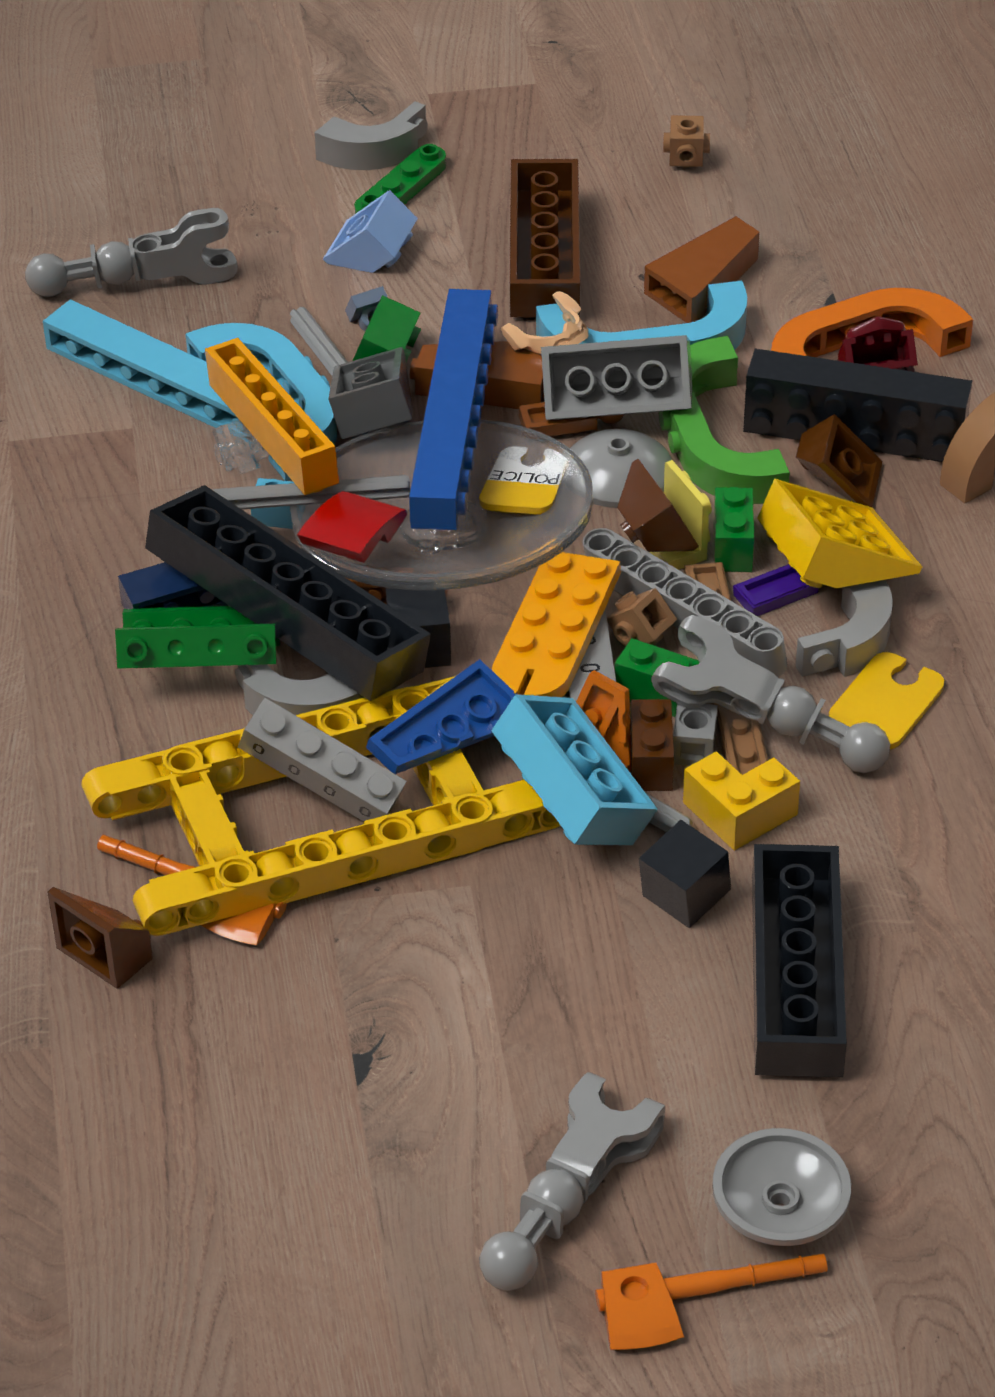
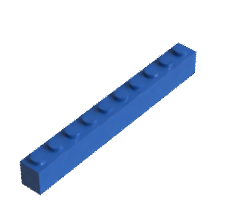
M448 290L409 495L411 529L457 530L459 515H466V492L469 493L470 470H473L474 449L477 448L478 427L481 425V406H484L485 386L488 383V365H491V345H494L495 326L498 323V304H492L491 290Z

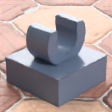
M383 286L351 296L346 306L345 312L349 321L359 320V326L364 332L370 323L368 317L373 316L382 295L387 297Z

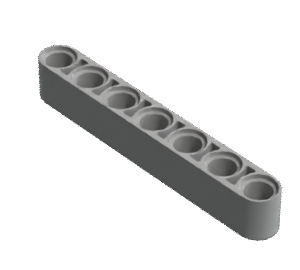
M597 528L589 531L583 537L582 543L585 556L620 561L621 574L615 585V591L622 595L634 591L638 595L656 588L677 618L672 624L679 629L684 618L691 615L702 617L725 628L733 640L734 649L742 657L768 669L777 677L787 670L788 664L782 632L775 626L612 530Z

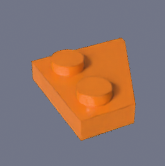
M593 670L589 673L576 702L628 771L631 772L629 689Z

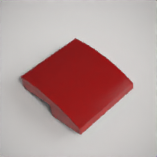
M341 491L328 499L311 515L297 533V536L304 545L365 563L379 541L390 542L408 514L406 509Z

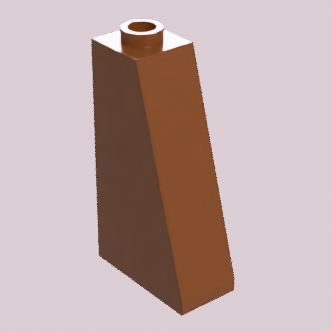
M735 216L645 265L644 294L686 323L700 320L707 312L708 285L738 281L758 260L760 232Z
M508 341L494 342V345H491V365H488V383L485 386L484 405L519 409L520 405L544 402L542 355L526 349L514 351ZM438 344L423 345L418 358H413L411 361L409 376L410 379L415 380V395H429Z

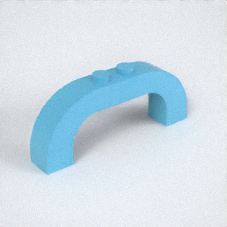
M742 280L709 284L707 297L708 315L698 321L621 332H599L588 328L589 337L579 344L687 335L690 345L706 339L729 336L733 348L736 350L741 344L746 331L747 293ZM557 304L536 306L537 336H555L562 333L566 322L562 317L563 312Z
M246 323L216 324L185 334L187 353L206 361L205 348L239 338L335 445L337 440V423L328 399L330 392L329 382L324 375L320 376L314 369L310 358L303 356L285 336L269 328ZM268 453L269 462L285 481L290 480L288 475Z

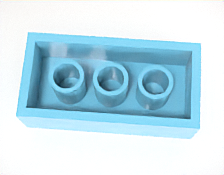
M515 694L491 730L500 742L504 753L512 758L522 772L523 779L534 788L542 799L543 806L553 814L564 829L565 836L574 844L633 845L658 810L574 698Z

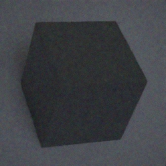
M444 583L386 588V605L431 634L424 668L451 666L450 619Z
M679 820L638 858L643 896L688 928H691L731 890L728 851L683 820Z

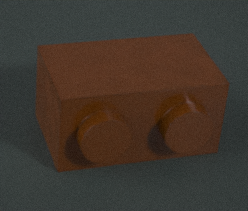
M671 699L631 700L632 776L644 791H673L674 747Z

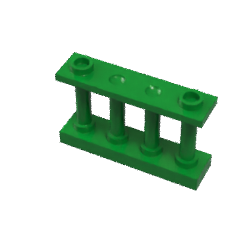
M231 606L124 609L122 612L123 628L115 629L117 669L277 664L276 646H280L281 640L276 638L275 624H256Z

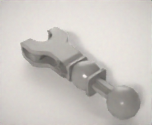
M208 208L188 212L174 228L143 234L134 239L128 238L129 246L123 242L110 241L101 245L96 251L95 245L92 244L90 245L91 257L64 262L62 258L54 254H40L33 257L28 263L25 271V280L32 292L40 296L52 297L61 293L67 286L68 281L95 277L98 289L102 288V280L108 284L120 285L129 281L134 274L136 281H141L140 279L155 280L173 276H185L191 281L202 285L212 284L233 278L238 270V264L230 250L206 247L207 244L224 238L229 229L227 214L219 208Z
M691 615L684 618L678 630V639L681 645L697 656L699 664L687 667L668 661L658 666L652 675L654 689L661 695L684 707H699L706 703H716L746 718L757 720L761 724L767 718L771 727L781 735L789 737L802 735L799 741L802 745H804L808 735L812 734L838 747L844 764L853 771L864 774L876 771L888 760L890 742L886 732L879 726L862 722L849 727L821 713L826 701L825 699L821 698L817 705L813 695L804 688L793 685L782 688L784 679L778 678L768 669L739 655L734 649L733 640L727 630L702 617Z
M587 1072L569 1094L567 1133L553 1151L551 1158L546 1162V1171H542L530 1181L527 1191L521 1196L520 1223L513 1232L508 1231L495 1234L483 1246L479 1256V1264L485 1280L495 1288L507 1291L523 1288L533 1280L538 1267V1255L535 1248L544 1235L553 1239H559L562 1236L563 1225L569 1224L579 1215L582 1204L587 1201L589 1195L593 1194L613 1166L619 1163L637 1161L649 1153L664 1127V1104L650 1098H645L631 1110L618 1111L610 1109L604 1105L605 1093L603 1085L606 1079Z

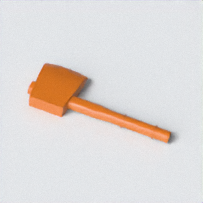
M102 835L97 843L99 851L113 855L116 859L121 858L153 870L156 874L169 875L195 868V866L179 863L166 858L163 854L152 853L125 843V840L120 841L107 835ZM287 903L269 904L243 914L206 923L201 926L225 938L257 946L265 937L274 919H280L284 914Z
M823 1253L805 1257L799 1255L798 1258L758 1265L749 1264L746 1267L710 1270L663 1278L657 1263L602 1271V1289H596L595 1295L599 1312L605 1313L610 1350L647 1348L684 1337L672 1300L711 1294L747 1285L754 1287L755 1284L800 1276L804 1278L806 1275L827 1272L828 1267L825 1254Z

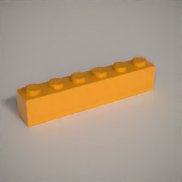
M235 338L205 348L209 385L304 495H308L338 484L339 476L335 445L239 338Z

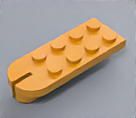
M546 550L492 665V671L514 691L513 693L519 695L563 697L568 692L621 574L620 561Z

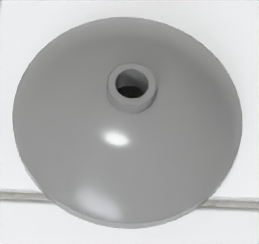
M627 429L602 430L582 438L567 451L566 454L571 457V469L565 482L570 490L583 500L603 507L617 508L633 461L639 459L664 492L665 462L672 460L662 444L648 435Z
M771 1128L749 1133L737 1139L725 1149L714 1169L712 1189L719 1212L735 1230L748 1238L765 1244L794 1246L809 1243L825 1236L841 1222L850 1203L851 1179L849 1171L840 1155L821 1139L798 1130Z

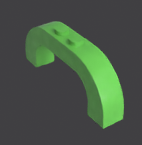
M729 336L696 342L690 345L692 409L659 411L658 413L661 429L668 431L670 451L672 454L677 453L684 471L690 476L691 481L707 493L715 496V487L753 488V504H763L774 478L789 483L790 472L779 449L743 453L725 448L713 438L696 397L712 389L737 386L738 356Z

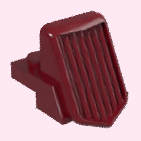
M877 316L851 328L847 332L845 339L842 340L837 361L915 372L914 366L918 365L913 329L906 330L902 321Z

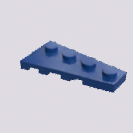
M479 659L370 737L366 748L392 773L398 774L495 736L491 730L515 696V693Z

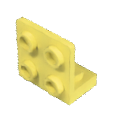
M673 460L665 462L664 494L681 517L699 547L694 551L650 553L680 570L684 568V565H693L707 560L708 542H710V532L708 529L709 514H711L712 508L707 495L701 493L696 488L688 473L682 471Z

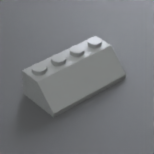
M687 335L541 347L546 420L692 409L690 340Z

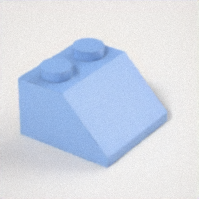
M389 190L346 220L323 260L330 265L370 273L375 272L384 265L389 268L400 258L402 254L399 251L400 248L413 236L411 229L418 218Z

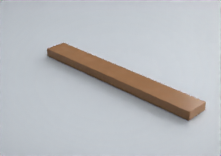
M722 562L684 565V573L731 600ZM712 703V705H718L717 728L724 759L742 775L768 761L759 721L746 718L719 704Z

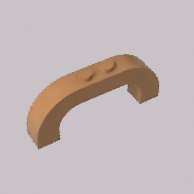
M995 392L983 400L962 423L947 449L942 464L940 485L964 504L991 490L993 486L995 470Z

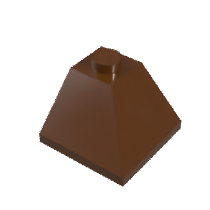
M835 414L802 433L796 454L800 464L806 470L811 471L821 482L849 501L872 507L883 461Z
M639 459L633 461L617 506L626 520L620 526L630 541L634 543L640 540L648 552L694 551L699 545L666 495Z
M52 887L47 892L56 948L116 989L153 959L151 935L149 930L143 927L141 921L137 919L132 920L116 909L56 887Z

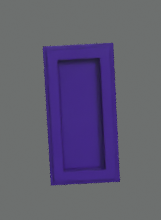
M788 564L733 585V596L744 609L756 616H760L818 593L819 588L802 582L800 574Z

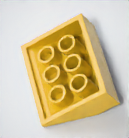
M774 478L757 519L766 530V535L774 540L777 544V549L789 560L788 564L796 569L801 576L800 580L805 584L815 588H821L822 585L842 588L920 574L922 565L872 507Z

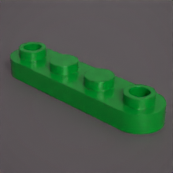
M425 144L416 149L355 201V214L389 190L405 205L446 169V152L434 144Z

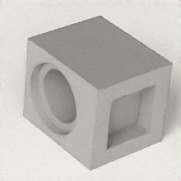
M677 703L673 731L674 764L690 766L714 753L718 705L704 704L699 707H684Z

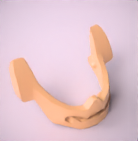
M558 291L553 294V297L563 312L562 317L566 322L562 333L546 337L525 334L511 323L504 325L501 331L514 351L526 349L541 354V347L579 344L589 337L588 328L578 315L581 307L569 295Z

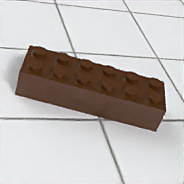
M511 159L510 317H536V306L557 304L553 294L558 291L569 295L580 306L578 159Z

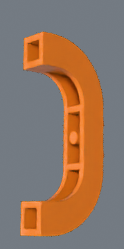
M886 288L812 310L791 319L776 333L771 351L818 357L839 350L842 340L845 339L847 332L851 328L878 316L902 321L906 330L913 329L914 337L926 342L939 357L970 347L973 318L955 302L939 294L914 288Z

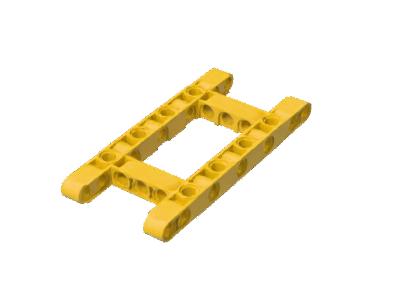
M455 676L414 687H404L388 691L372 701L361 698L296 716L363 756L371 755L372 753L366 748L370 737ZM245 728L184 743L167 750L100 766L86 773L81 782L94 815L99 818L116 820L170 805L173 808L199 866L150 879L148 884L140 887L133 895L132 901L143 927L149 930L150 935L153 936L166 935L236 916L273 903H289L476 852L492 845L561 826L553 814L543 806V801L534 788L525 780L483 790L461 749L413 767L433 806L412 811L410 808L365 820L364 824L336 832L332 829L285 842L284 846L258 853L248 850L244 851L237 838V826L235 822L230 823L224 811V799L221 793L287 777L238 748Z

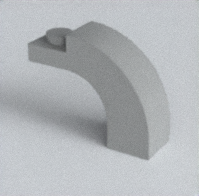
M414 101L391 121L372 126L356 125L333 117L314 132L316 160L334 167L350 170H375L400 164L418 149V139L422 138L426 133L428 126L426 105Z
M886 580L843 587L841 608L849 621L837 628L797 639L796 668L801 676L838 667L842 675L846 677L863 670L876 654L884 651L889 639L892 614V594Z
M267 664L238 665V668L235 669L237 681L244 690L245 708L252 715H254L264 698L294 715L365 698L330 674L311 680H294L277 674Z

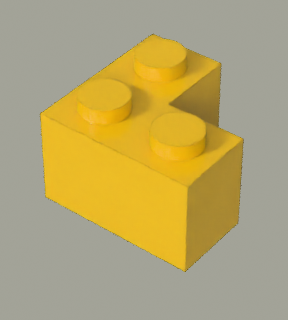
M716 751L684 769L683 803L734 851L798 815L800 780L776 758H772L742 775Z

